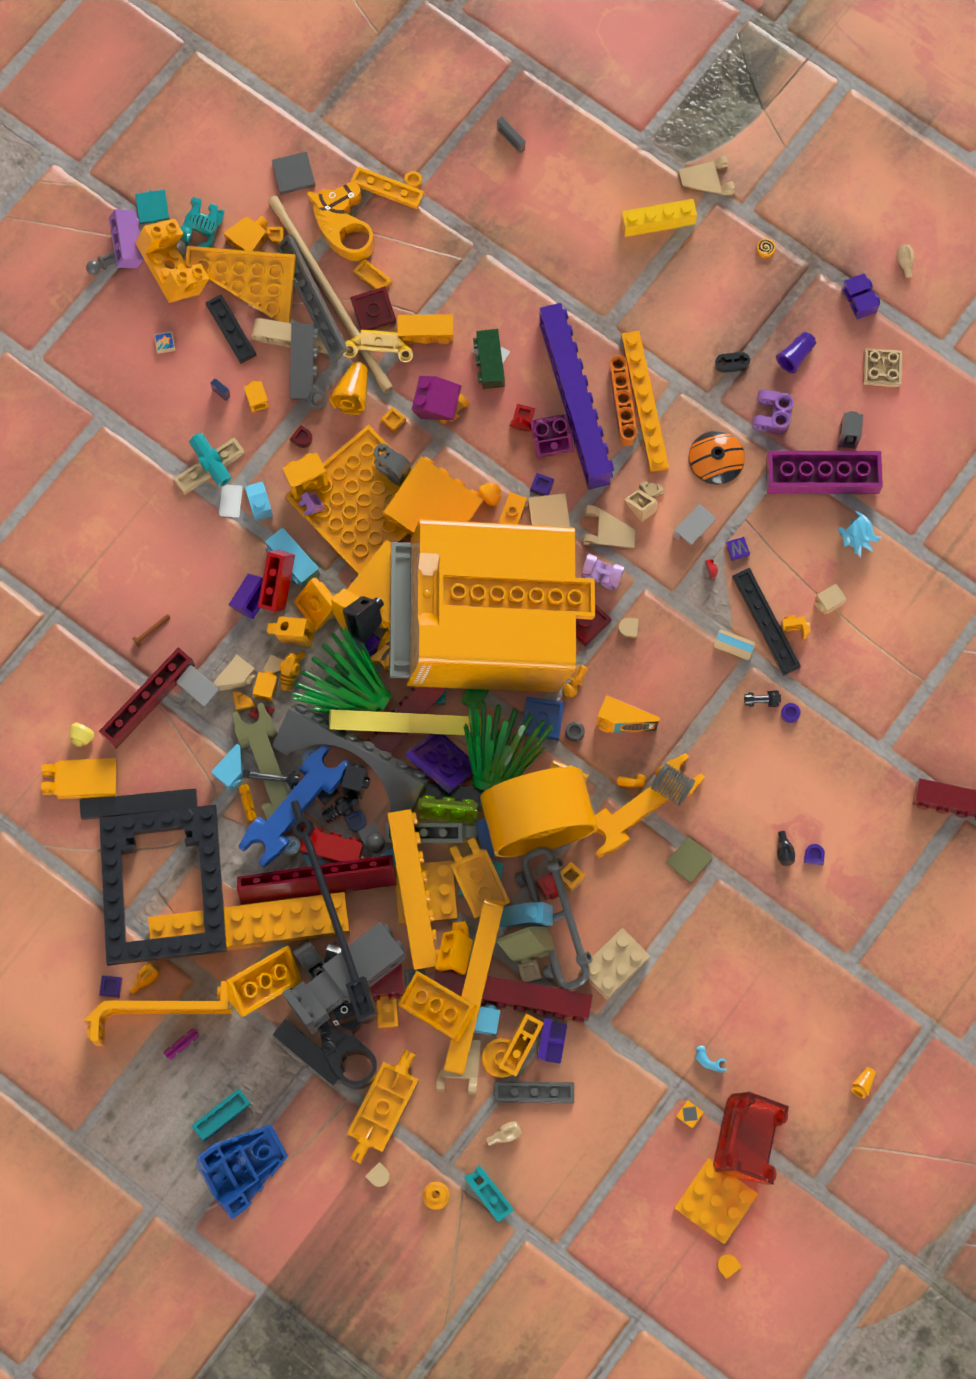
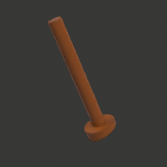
M167 614L138 638L134 636L132 640L140 647L142 645L141 641L166 622L170 616Z

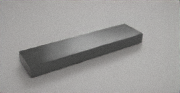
M494 1082V1102L574 1103V1082Z

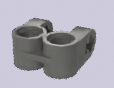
M385 444L375 447L376 469L392 483L400 486L411 470L409 468L411 463L403 455ZM379 451H386V454L379 455Z

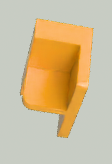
M459 930L443 933L435 968L440 972L452 969L461 976L465 975L473 940Z

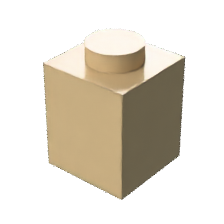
M834 584L817 594L815 606L819 612L827 615L844 605L846 597L838 585Z

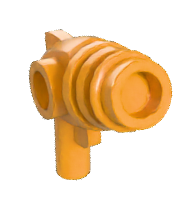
M304 651L299 652L297 655L292 652L285 660H282L280 664V670L282 671L280 675L281 690L291 691L292 684L296 680L294 676L300 672L299 662L306 657Z

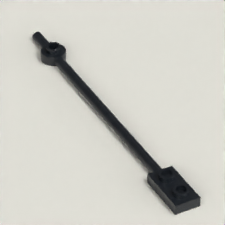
M295 800L291 802L296 818L293 832L304 841L351 978V982L345 985L357 1020L362 1023L379 1013L367 978L364 976L359 978L310 837L313 834L314 825L310 820L303 817L299 802Z

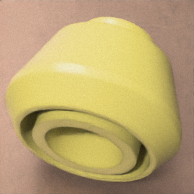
M74 723L70 726L69 738L72 739L71 743L78 747L86 746L95 737L94 732L84 725Z

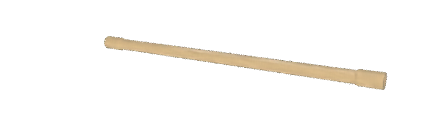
M277 196L271 197L268 203L279 217L289 236L293 237L306 264L351 338H354L360 334L296 230ZM359 350L383 392H390L393 386L371 351Z

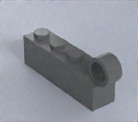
M291 323L290 399L308 400V403L314 409H322L327 404V396L321 390H317V385H314V377L318 375V367L314 366V358H318V347H315V340H318V329L315 328L314 324ZM317 393L323 395L324 398L323 403L319 406L312 403V396Z
M417 821L418 824H414L415 832H419L421 843L466 842V838L478 837V825H466V822ZM389 822L385 823V842H392Z

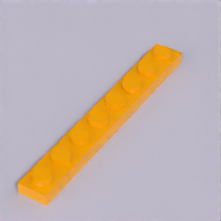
M640 331L621 333L650 473L668 470L669 464Z

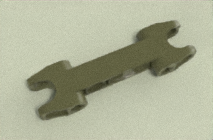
M263 703L257 704L259 719L254 724H245L241 720L238 711L232 713L235 733L240 747L244 749L251 746L260 773L282 776L269 739L277 736V732L272 718L267 713ZM263 779L270 798L269 802L261 804L267 820L289 795L284 781Z

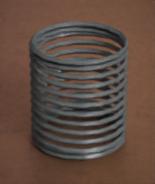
M665 763L655 778L651 789L655 790V792L658 791V794L661 792V795L663 797L666 796V799L670 796L669 800H671L673 797L672 802L675 800V804L678 801L677 805L681 806L692 789L695 780L689 776L687 777V774H681V771L679 772L676 768L673 769V766L670 767L669 764Z

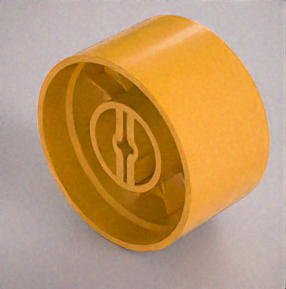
M561 767L525 774L499 783L484 791L480 796L494 854L497 857L524 856L527 852L541 846L549 847L552 850L581 840L598 829L583 771L580 768Z

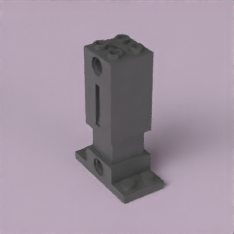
M381 922L377 923L348 946L359 978L362 976L366 977L369 987L406 960L405 947L399 940L395 941L393 939L392 930L387 924L383 926ZM342 952L322 966L324 971L308 984L302 981L291 991L287 988L282 992L289 1006L312 1036L319 1031L318 1028L330 1019L328 1014L345 1000L351 1003L345 985L351 982V978Z

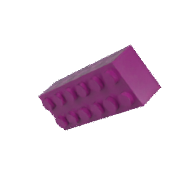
M768 451L766 457L767 494H879L883 487L881 451Z

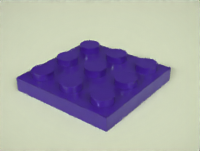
M430 734L409 749L405 755L448 793L473 775L469 756L443 734Z

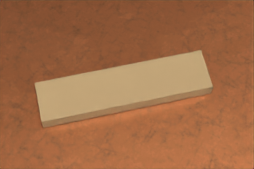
M235 437L216 449L225 467L245 454L244 449ZM197 462L175 477L173 481L181 492L186 495L211 478V475L204 470L200 462Z

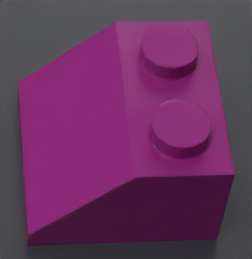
M419 376L411 410L420 419L454 420L461 385L437 376Z

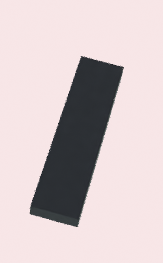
M222 294L205 302L239 363L242 364L257 356Z
M285 1019L272 1035L334 1086L338 1079L330 1070L323 1050ZM341 1066V1071L344 1074L346 1070Z

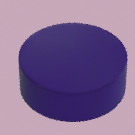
M794 703L784 705L781 710V718L787 723L796 722L801 714L800 708Z

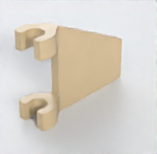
M721 156L711 162L680 169L679 174L683 188L722 195L734 194L735 187L733 181L721 186L716 169L728 168L726 156Z
M587 505L585 517H598L597 536L585 534L583 545L635 548L634 528L596 506Z
M472 1040L464 1075L445 1071V1065L437 1076L436 1092H444L445 1078L468 1079V1094L476 1095L481 1040Z

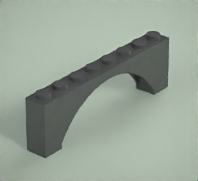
M295 703L288 709L272 745L274 749L287 756L296 749L316 744L333 745L351 751L368 763L380 778L389 798L391 807L389 812L411 809L412 813L414 812L430 778L423 771L414 769L407 762L392 757L389 752L382 751L371 742L358 738L355 733L347 732L346 730L329 729L328 720L318 713L309 711L302 704Z

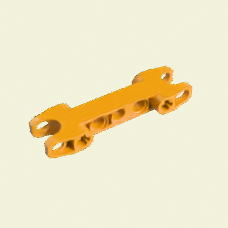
M684 753L666 763L670 767L673 766V769L679 770L688 761L689 756ZM662 765L654 772L656 776L658 775V773L664 765ZM703 774L692 778L695 780V783L686 798L692 795L694 790L705 780ZM650 786L614 814H611L607 808L597 813L595 819L598 829L595 832L602 834L605 838V844L595 852L597 858L599 859L615 852L630 840L626 831L669 800L670 796L666 799V796L663 797L661 792L658 794V791L655 792Z

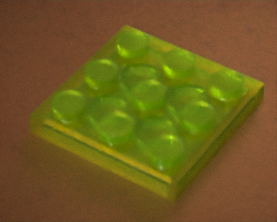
M423 796V798L418 800L419 818L469 823L478 821V803H474V800L463 799L460 802L449 797L438 800L434 796Z

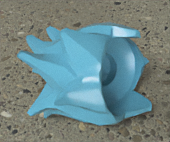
M856 511L855 513L859 518L851 519V524L846 530L839 527L838 531L842 537L843 546H852L854 554L858 553L859 557H861L862 547L873 551L869 542H879L881 537L874 534L871 521Z

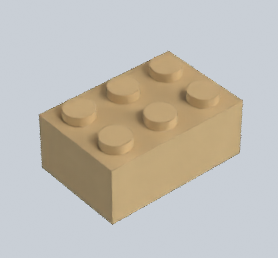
M622 928L592 957V963L588 964L590 970L588 982L608 1000L649 960L650 955Z

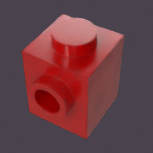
M552 872L536 880V884L545 901L549 898L553 900L559 897Z

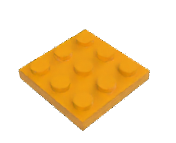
M452 860L421 863V870L426 871L427 883H424L425 891L429 890L431 902H427L428 910L433 912V922L457 919L454 875L450 867ZM395 866L399 925L406 924L397 866Z
M708 1158L674 1209L719 1242L725 1244L758 1193Z

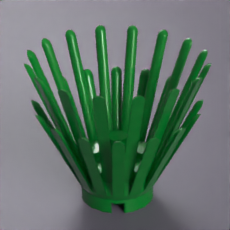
M340 627V632L345 640L341 642L335 633H332V638L345 653V658L350 664L339 653H335L327 644L323 643L322 648L337 662L335 668L346 678L313 656L311 658L312 662L325 670L333 678L327 676L323 680L306 670L302 671L304 676L315 681L314 685L322 689L316 690L296 683L295 686L306 692L304 693L305 695L292 693V696L298 697L292 700L321 706L320 708L313 707L311 709L315 712L330 714V710L379 712L380 709L384 710L391 698V692L385 688L365 645L360 642L362 649L360 651L348 629L345 627L344 631Z
M472 701V707L467 702L470 731L467 724L463 727L473 773L472 785L486 791L499 783L521 776L545 750L544 747L537 753L543 741L554 729L552 727L553 724L548 725L522 760L545 723V719H542L513 760L533 715L529 714L524 724L519 727L517 733L512 736L510 744L507 745L517 715V709L512 710L509 722L503 721L501 729H498L501 706L499 704L496 705L492 727L491 715L487 716L486 722L487 705L483 701L481 707L480 738L479 711L476 709L475 701Z

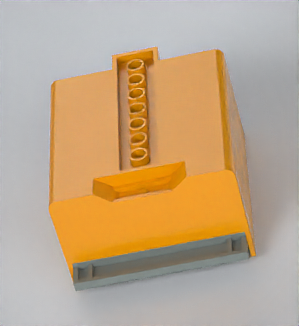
M419 519L410 543H391L389 678H409L407 686L554 693H558L576 668V619L593 620L595 617V579L575 578L574 528Z

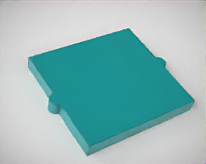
M149 190L148 192L135 194L140 224L169 220L165 190Z

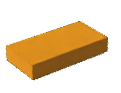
M364 259L353 270V274L373 290L384 286L387 289L392 284V280L367 259Z

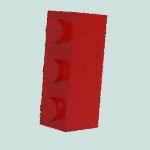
M281 550L268 551L258 607L273 612L286 609L295 554Z
M314 827L313 834L310 837L318 859L337 863L361 858L364 848L363 843H360L361 840L354 837L345 839L342 838L341 834L335 832L330 834L323 833L322 829ZM302 841L300 852L308 856L304 841Z

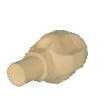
M902 245L897 249V260L902 270H904L905 278H911L914 251L911 245Z
M517 1121L508 1122L502 1125L494 1135L486 1138L489 1146L497 1142H510L517 1139L522 1134V1130Z

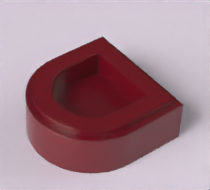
M300 425L291 436L290 441L300 448H306L312 443V434L308 429Z

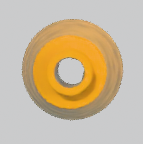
M352 363L330 395V404L335 409L337 407L342 409L341 413L360 415L366 409L368 369L363 363Z

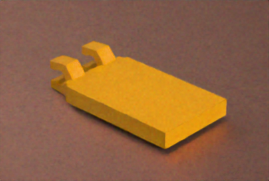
M116 758L62 760L56 762L55 765H41L43 777H55L54 782H41L43 795H57L58 799L117 796Z
M475 838L467 840L471 854L462 857L457 846L449 848V851L454 860L451 862L452 865L450 867L474 919L481 917L485 898L505 902L504 906L511 902L487 850L479 849Z

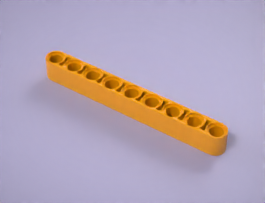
M485 898L461 996L478 1007L459 1042L451 1038L444 1067L445 1071L464 1075L505 902Z

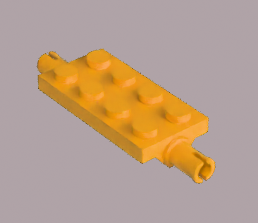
M404 1049L397 1065L392 1066L383 1061L347 1132V1135L357 1139L358 1143L350 1159L355 1161L359 1154L356 1160L359 1164L362 1163L368 1148L373 1147L383 1153L419 1079L408 1074V1069L416 1055L411 1052L408 1059H406L409 1051Z

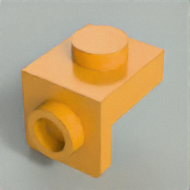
M790 615L782 619L780 624L783 632L800 629L802 640L807 639L808 633L811 632L810 624L806 622L805 616L796 617L795 615Z

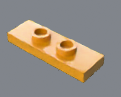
M509 492L498 524L518 525L527 498Z

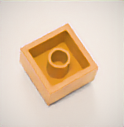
M317 452L314 454L308 453L302 459L296 462L290 461L285 467H282L285 481L294 500L300 498L306 492H313L329 485L327 472Z

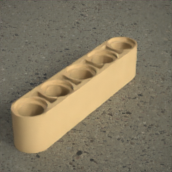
M261 318L255 319L251 338L262 343L291 347V324ZM318 333L315 347H318V352L328 354Z

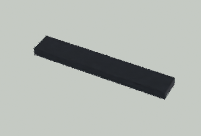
M747 568L734 574L732 578L782 675L784 676L800 669L801 665L751 569Z
M195 788L81 799V820L198 807L197 790Z

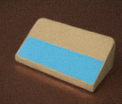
M721 629L717 635L714 647L749 660L756 643Z

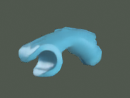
M697 1046L695 1059L704 1068L720 1073L727 1070V1068L722 1069L719 1067V1063L727 1062L724 1058L719 1059L717 1062H712L708 1059L706 1048L704 1046Z

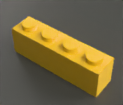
M694 199L622 211L621 224L624 237L695 225L697 212Z

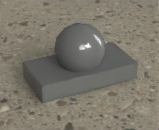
M374 822L357 832L371 857H379L390 850Z

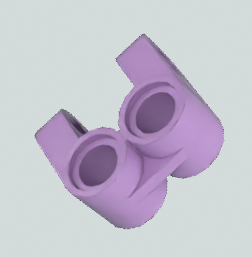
M588 554L583 566L582 578L595 579L596 584L600 583L607 589L617 590L624 573V567L618 564L614 566L606 565L598 560L597 556Z

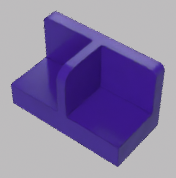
M544 1018L537 1060L561 1063L567 1030L566 1024L552 1022V1019Z

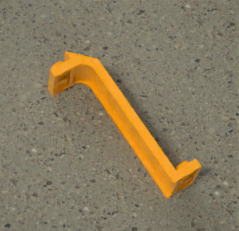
M221 981V986L217 988V998L219 1001H103L83 1020L89 1025L87 1027V1038H90V1041L96 1046H104L105 1023L114 1014H232V1004L228 999L226 981Z

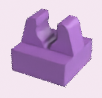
M306 492L301 496L302 500L299 502V506L304 507L307 505L308 507L304 512L305 515H311L316 512L320 513L325 509L317 493Z

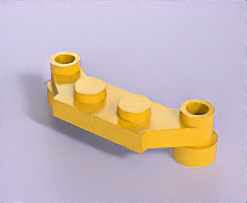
M361 330L360 334L345 342L347 347H353L344 354L347 358L355 357L358 350L395 352L398 354L400 361L404 363L410 362L413 358L412 349L398 337L396 332Z

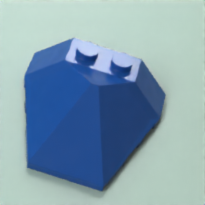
M269 1124L213 1144L197 1156L196 1166L212 1196L232 1220L252 1203L251 1199L258 1191L261 1192L265 1181L269 1176L274 1175L288 1155L273 1126Z

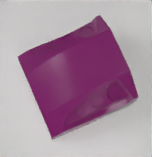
M567 414L530 421L537 458L574 452Z

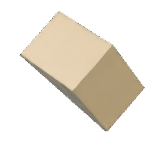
M639 489L624 499L641 523L657 511V500Z

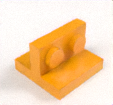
M317 578L311 579L294 600V603L315 631L321 629L327 620L335 617L331 602L333 595L323 582H319Z

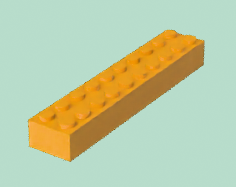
M345 892L330 894L344 935H350ZM322 895L224 907L227 951L305 941L307 939L336 937ZM204 910L148 917L150 939L205 933Z

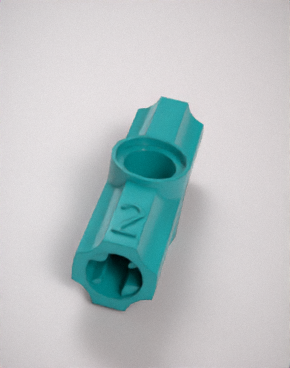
M202 433L192 436L189 444L197 454L204 470L209 472L218 487L227 485L232 480V477L223 465L215 448L211 447Z

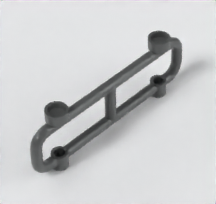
M541 846L524 855L522 859L523 871L515 874V881L520 888L528 886L532 903L540 902L529 863L532 858L541 854L547 856V867L552 872L563 911L553 914V923L566 918L577 954L576 962L581 967L582 975L578 979L566 982L563 978L555 950L549 952L548 956L551 964L543 967V975L548 981L556 979L562 989L572 990L588 981L590 975L588 964L592 963L593 959L588 951L584 952L559 871L564 867L563 861L559 857L555 858L553 851L549 847Z

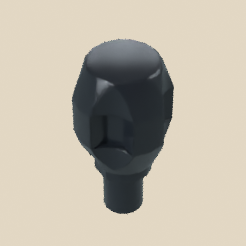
M779 831L778 860L781 865L789 866L795 862V850L787 839L786 832Z

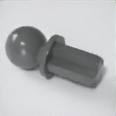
M114 252L103 257L99 256L98 261H89L86 265L87 272L91 275H97L101 268L106 270L108 266L116 263Z

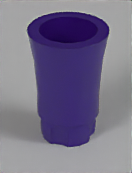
M803 332L800 336L796 337L789 346L776 355L778 364L785 371L796 373L801 363L816 345L815 337L807 332Z

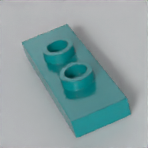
M239 1088L191 1125V1127L200 1139L205 1142L252 1104Z

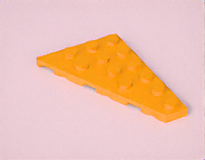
M187 246L185 265L191 267L201 263L211 281L272 319L290 323L296 263L295 254Z

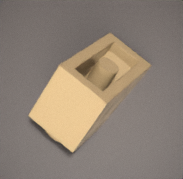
M236 655L213 683L219 688V691L244 688L255 680L256 671L254 667Z

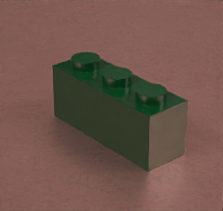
M498 329L476 331L473 345L474 349H478V355H475L476 366H480V372H477L478 383H482L483 389L505 387Z

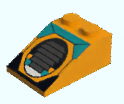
M606 695L597 716L596 726H598L599 730L609 733V731L613 733L656 731L660 717Z

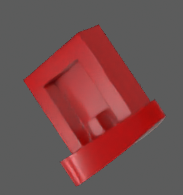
M517 404L513 420L509 426L522 431H531L530 421L533 420L535 408Z

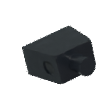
M361 596L342 610L347 629L354 640L366 643L382 623L380 609L384 606V602L379 597L371 599Z

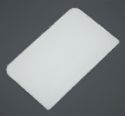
M222 486L220 516L239 518L243 486Z

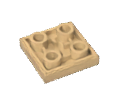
M865 348L863 385L901 387L902 351Z

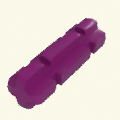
M194 1028L190 1029L186 1036L183 1035L172 1044L171 1048L168 1047L164 1051V1055L169 1060H172L176 1053L182 1052L191 1044L192 1040L195 1041L199 1038L198 1032Z

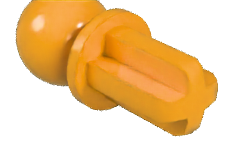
M579 664L572 677H569L571 682L564 685L563 693L566 697L572 698L577 695V685L582 686L581 682L588 672V668L584 665Z

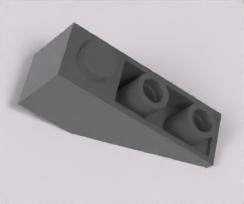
M308 939L292 949V952L311 980L324 971L322 966L325 963Z

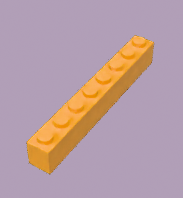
M411 809L389 812L388 819L414 970L436 966L439 949L434 947L437 935L436 929H431L430 922H433L434 918L432 910H428L427 902H431L429 890L425 891L424 883H427L426 871L421 870V863H424L422 851L418 852L417 844H420L421 841L419 832H415L414 824H418L416 812L412 813Z

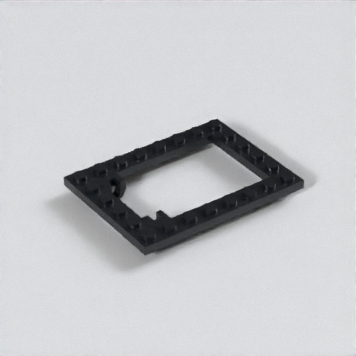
M216 804L99 818L107 966L227 952ZM184 829L186 847L199 845L205 933L126 942L122 854L137 852L135 835Z

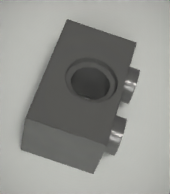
M854 411L844 413L839 425L838 447L857 448L862 436L863 414H858Z

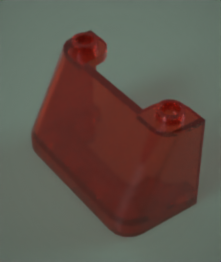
M750 1091L731 1094L726 1101L713 1162L714 1171L765 1185H774L777 1173L775 1167L769 1165L776 1127L783 1125L788 1120L789 1106Z

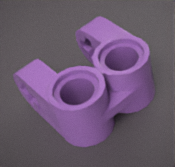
M760 390L757 402L773 406L772 417L754 416L752 427L756 430L775 434L785 433L791 421L794 404L792 396L787 393ZM785 403L788 407L783 408L779 404ZM782 420L784 424L779 425L776 421Z

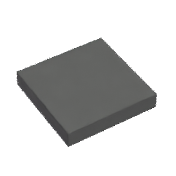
M307 152L272 160L280 195L315 187Z

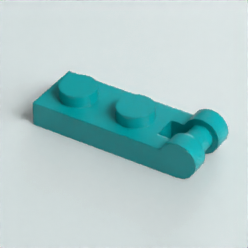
M480 1165L475 1168L472 1174H467L464 1177L498 1223L514 1211L513 1207ZM482 1177L484 1182L478 1186L475 1181Z

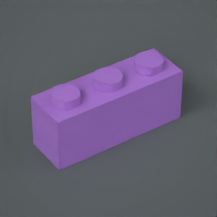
M115 209L109 217L116 267L138 268L144 261V258L135 244L139 236V219L136 216V211Z

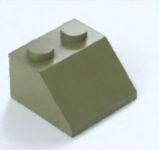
M527 927L497 939V943L513 962L521 961V964L532 962V958L536 956L538 958L546 957L550 951L555 950L549 927Z

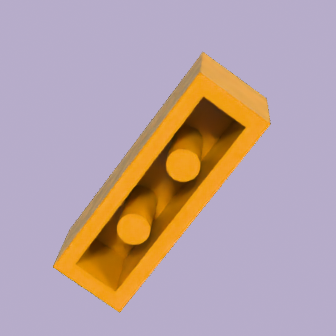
M453 314L398 315V337L406 345L412 343L430 344L431 342L448 344L453 342Z

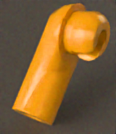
M637 774L636 779L619 776L617 785L627 788H640L646 784V776Z

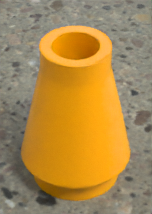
M866 1067L861 1075L852 1083L851 1092L860 1098H865L866 1095H869L876 1072Z

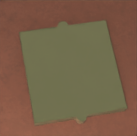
M688 837L666 862L677 871L678 875H682L691 883L713 857L703 849L702 845L699 846Z

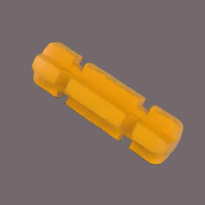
M244 784L239 786L238 789L240 795H242L241 800L246 812V820L253 822L257 816L254 811L252 796L249 794V785Z

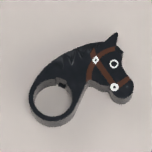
M342 1003L328 1014L330 1019L320 1026L323 1052L330 1070L344 1086L354 1090L364 1089L376 1077L377 1062L374 1054L353 1035L360 1029L362 1024L372 1022L376 1016L362 1023L358 1022L353 1005ZM359 1054L367 1057L373 1066L370 1075L360 1081L346 1078L341 1071L342 1061L344 1062L347 1058L346 1056Z

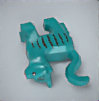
M193 197L190 201L192 208L185 216L184 223L180 227L183 232L180 240L187 247L192 239L193 231H196L207 237V241L200 243L197 247L210 248L215 242L217 228L223 220L225 211L218 210L217 205L210 203L208 207L209 215H204L200 213L201 199Z

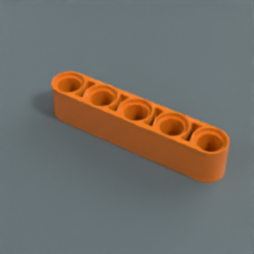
M616 355L610 360L609 373L619 440L624 446H632L636 441L637 427L627 361L623 356ZM619 364L622 368L617 369L614 365ZM622 381L625 385L619 386L616 382ZM624 398L628 402L621 403L619 399ZM628 416L630 419L623 420L621 417ZM630 433L633 436L631 438H627L624 436V434Z

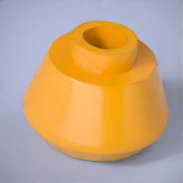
M491 482L481 485L478 493L483 500L491 507L498 505L502 497L500 486L497 483L492 484Z
M431 1182L424 1188L422 1198L427 1207L438 1210L448 1204L450 1192L445 1184Z

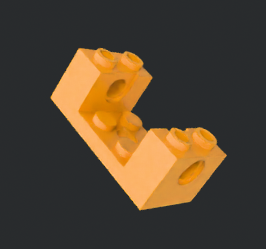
M175 219L144 226L135 242L169 303L200 295L209 280L201 263L192 265L190 268L185 265V260L177 248L183 232ZM165 264L170 265L172 269L166 268Z

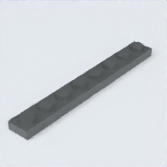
M287 235L276 248L279 253L296 255L295 287L316 329H318V333L331 360L338 361L348 351V348L293 237Z

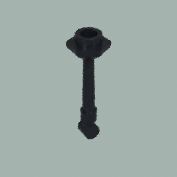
M243 770L242 772L243 779L285 781L292 790L299 782V775H296V771H292L287 777L254 771L250 772V770Z

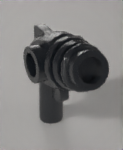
M342 796L335 801V808L331 804L332 809L328 807V812L324 810L321 814L327 823L333 822L332 818L337 820L335 816L340 819L338 814L347 816L354 811L352 807L359 805L358 797L349 796L346 798Z

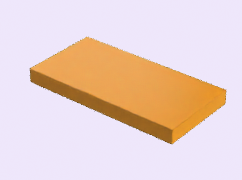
M416 971L397 1005L459 1042L478 1007L419 971Z

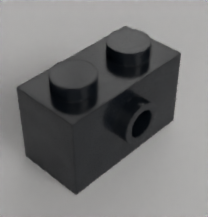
M357 763L347 765L341 786L343 795L356 796L362 800L364 791L368 789L370 782L367 769H364L363 765Z

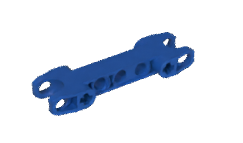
M322 745L304 761L299 771L305 776L270 818L265 821L259 816L247 829L238 847L244 852L254 843L263 844L266 847V851L259 861L261 867L265 868L274 859L278 858L290 843V840L284 835L296 821L291 802L298 800L303 814L322 790L330 795L342 782L347 765H350V762L345 759L336 768L326 767L323 764V760L329 753L330 748L328 745Z

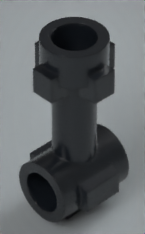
M777 690L767 691V695L754 696L753 692H748V694H744L745 706L754 707V703H768V707H779L781 694Z

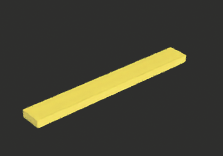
M330 710L329 729L465 735L463 726L467 724L470 731L469 716ZM480 717V736H481V717Z

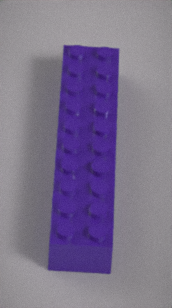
M561 303L540 308L539 325L564 410L567 414L588 490L610 485L614 466L612 460H608L607 454H609L607 443H603L602 440L604 434L602 427L598 426L597 420H599L597 410L592 407L594 401L592 393L587 390V376L582 374L583 363L581 358L578 359L577 357L578 346L576 341L573 342L572 340L573 330L572 326L567 323L566 308L563 309Z

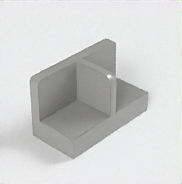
M699 504L674 529L673 536L678 541L682 537L687 543L692 545L699 537L704 535L705 530L715 521L716 517Z
M192 665L176 681L178 685L207 708H210L214 703L211 699L219 691V688L208 677L204 676Z

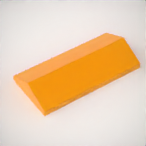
M284 946L226 980L228 999L241 1017L246 1016L281 995L287 988L291 989L303 981L289 946Z

